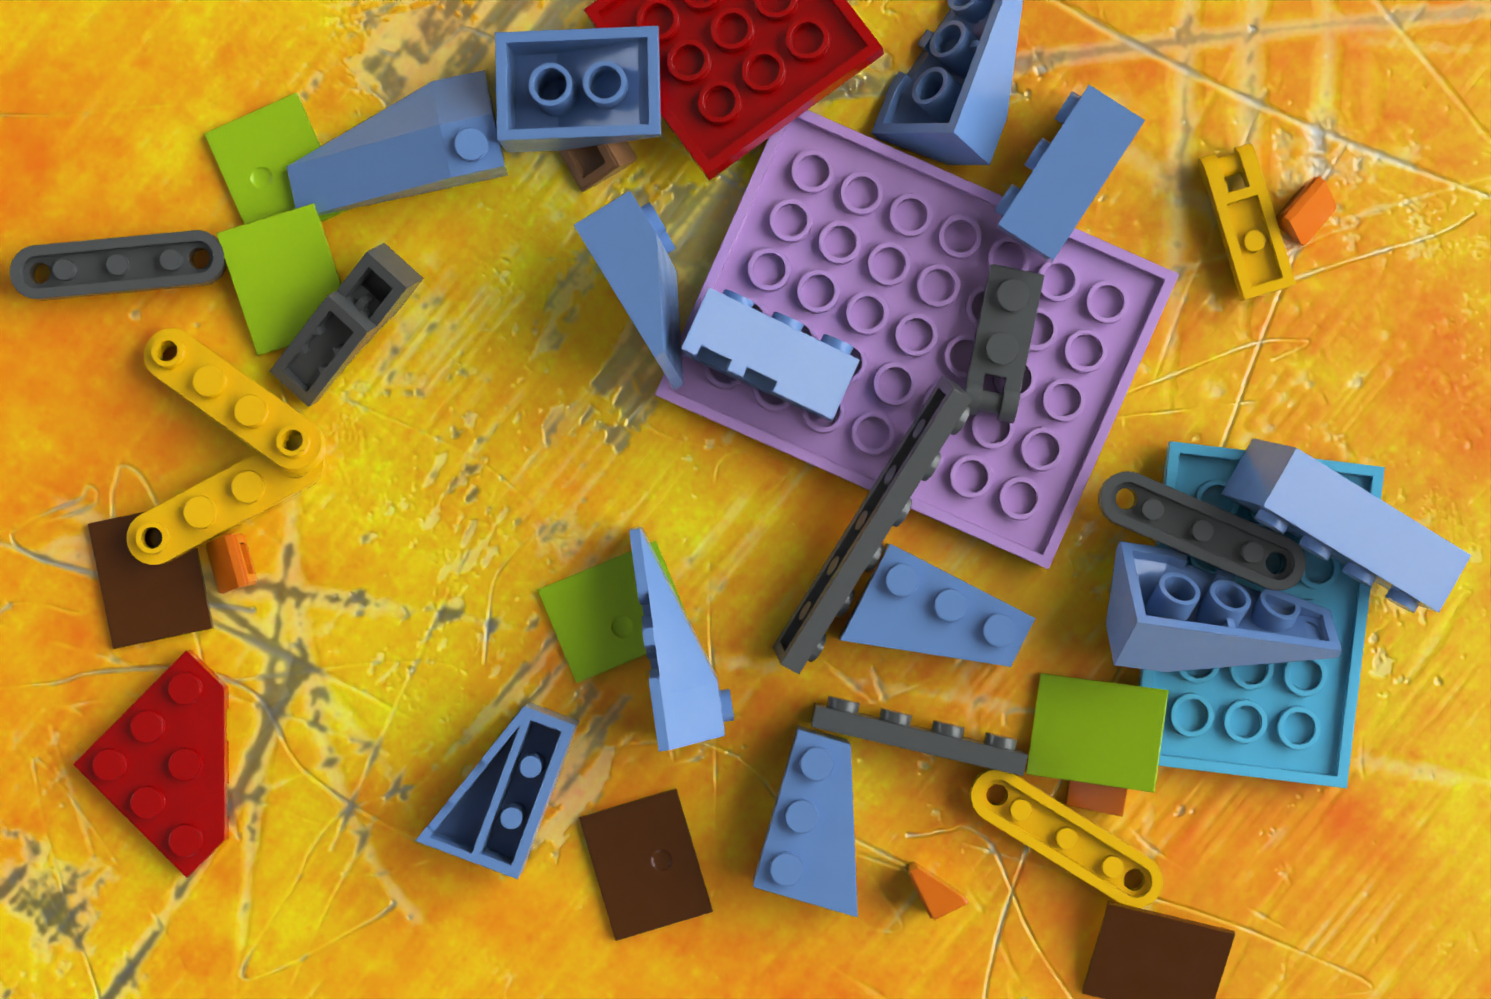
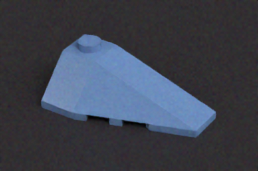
M947 0L948 6L951 9L935 33L926 30L917 44L923 51L907 75L899 71L890 84L872 134L878 139L947 165H990L1008 115L1023 0Z
M485 70L432 81L288 165L287 171L295 208L315 203L318 215L320 216L508 176L502 146L497 141V123Z
M1120 541L1116 548L1106 618V628L1113 663L1116 666L1173 672L1338 658L1342 652L1331 610L1282 591L1264 589L1262 592L1234 582L1235 575L1219 568L1213 574L1186 563L1188 555L1171 548Z

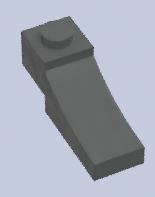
M385 243L367 251L338 290L327 295L269 372L308 407L315 404L389 319L397 314L424 278Z

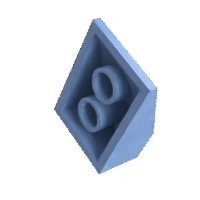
M658 26L495 32L497 141L508 153L561 151L661 136Z
M628 191L574 224V227L670 384L676 390L684 385L677 271L668 256L676 247L651 203L648 202L640 207L631 191Z

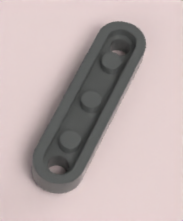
M192 230L28 246L19 251L13 258L10 266V279L15 289L22 295L34 300L45 301L205 286L220 279L227 268L222 246L217 237L205 231ZM199 250H207L210 256L208 265L202 269H197L193 264L195 253ZM46 264L49 267L50 276L46 282L39 284L35 280V271L39 266Z
M1130 471L1116 473L1107 478L1099 490V508L1110 522L1265 589L1277 591L1289 589L1295 586L1304 575L1306 568L1305 555L1302 548L1294 540L1139 473ZM1123 488L1130 490L1134 495L1133 505L1126 510L1120 508L1116 503V495ZM1272 553H1278L1283 559L1282 569L1275 574L1271 573L1266 567V559Z

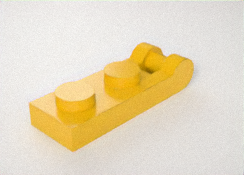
M1248 143L1234 147L1233 154L1220 158L1216 154L1198 158L1200 176L1210 198L1241 302L1296 285L1253 145ZM1240 174L1245 188L1229 192L1225 178Z

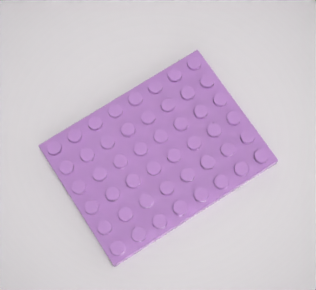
M807 110L769 137L681 334V347L709 287L722 294L724 289L740 294L754 302L753 309L772 317L774 311L791 317L804 324L801 332L820 341L823 334L840 339L853 346L850 355L860 361L832 422L684 356L683 352L684 385L674 390L664 374L655 396L870 491L940 378L944 376L964 390L990 265L995 264L1043 274L1045 276L1014 423L998 421L996 414L978 411L976 416L969 415L962 429L956 435L950 434L939 451L941 459L933 475L927 481L921 480L910 497L912 499L910 509L1038 566L1049 569L1179 274L1076 228L1054 261L1050 263L997 229L1002 216L996 213L995 209L1003 198L1002 195ZM985 375L983 390L1002 394L1005 379Z

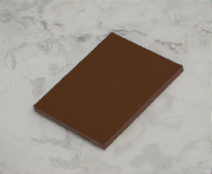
M144 512L88 523L113 649L214 628L198 547L162 565L142 563L131 554L127 545V531L132 521ZM154 527L146 532V544L150 548H156L161 544L162 533L159 529Z
M677 788L579 817L615 941L713 912Z
M1108 901L1082 988V994L1103 999H1215L1233 944L1235 931Z

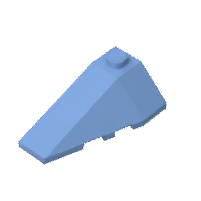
M631 528L629 534L637 594L644 615L642 616L643 641L647 659H650L652 669L649 670L650 678L648 679L659 752L672 750L725 736L724 722L734 721L730 689H719L718 677L643 528Z

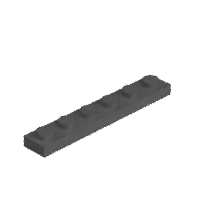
M944 376L940 378L774 643L773 649L780 664L800 674L807 661L813 662L820 655L827 638L825 632L835 616L842 617L849 609L855 595L853 588L863 572H870L878 563L883 552V540L892 526L897 527L905 520L912 505L910 497L921 480L927 481L933 475L941 459L939 451L950 434L956 435L966 423L970 413L968 405L972 398L956 383Z

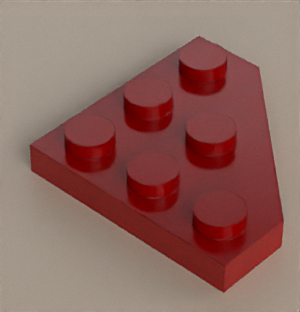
M191 649L186 650L73 764L186 878L191 876L229 838V816H227V784H229L227 709L229 708V687Z

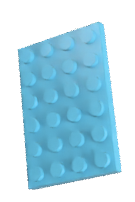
M1173 441L1167 442L1162 484L1274 531L1254 519L1255 513L1221 495L1246 450ZM1316 459L1381 499L1385 467ZM1286 531L1284 534H1281L1294 540L1297 544L1301 541ZM1155 541V546L1170 548ZM1302 548L1306 559L1303 577L1295 586L1280 591L1331 610L1342 649L1338 658L1173 672L1140 669L1138 686L1169 691L1159 766L1347 788L1371 587L1344 574L1342 570L1345 565L1332 557L1326 561ZM1272 553L1266 559V567L1271 573L1275 574L1283 567V559L1278 553ZM1191 556L1187 558V564L1215 574L1218 569ZM1235 576L1234 582L1259 592L1265 589L1240 577Z

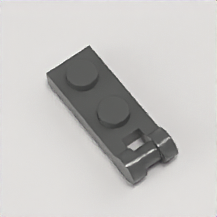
M995 264L990 265L964 391L972 398L968 405L970 407L969 415L976 416L978 411L996 414L998 421L1014 423L1045 275ZM985 375L1005 379L1002 394L983 390Z

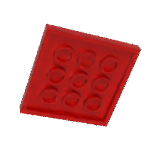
M596 0L584 9L588 19L595 28L659 27L661 117L709 181L884 55L881 44L847 0Z

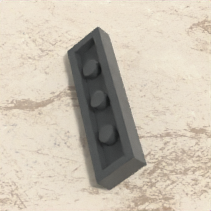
M828 696L827 705L815 702L810 722L811 727L1020 776L1024 775L1028 754L1022 750L1015 749L1017 739L988 732L985 734L984 741L963 737L965 727L933 720L931 729L911 725L912 715L886 708H881L879 717L858 712L860 703L834 696Z

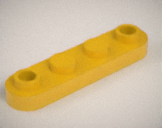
M167 328L155 333L149 339L144 349V362L147 369L159 381L280 468L292 474H305L314 470L322 462L326 453V440L323 433L313 422L181 329ZM169 347H177L176 356L170 361H163L164 351ZM301 435L303 438L301 446L294 451L287 450L288 440L292 436Z
M292 436L287 442V450H297L303 442L302 436ZM257 452L137 516L127 531L128 548L131 554L142 563L149 565L166 564L316 484L324 474L326 457L324 456L322 462L314 470L305 474H292L280 468L260 452ZM155 527L162 533V542L158 547L150 548L145 542V534L149 529Z
M989 768L980 772L973 780L970 787L971 804L978 815L1120 904L1143 908L1152 904L1159 897L1163 887L1162 872L1159 866L1147 855L1015 774ZM996 784L1004 786L1006 790L1004 800L998 804L990 803L986 796L988 789ZM1132 869L1140 870L1142 873V881L1135 888L1126 887L1124 884L1125 874Z

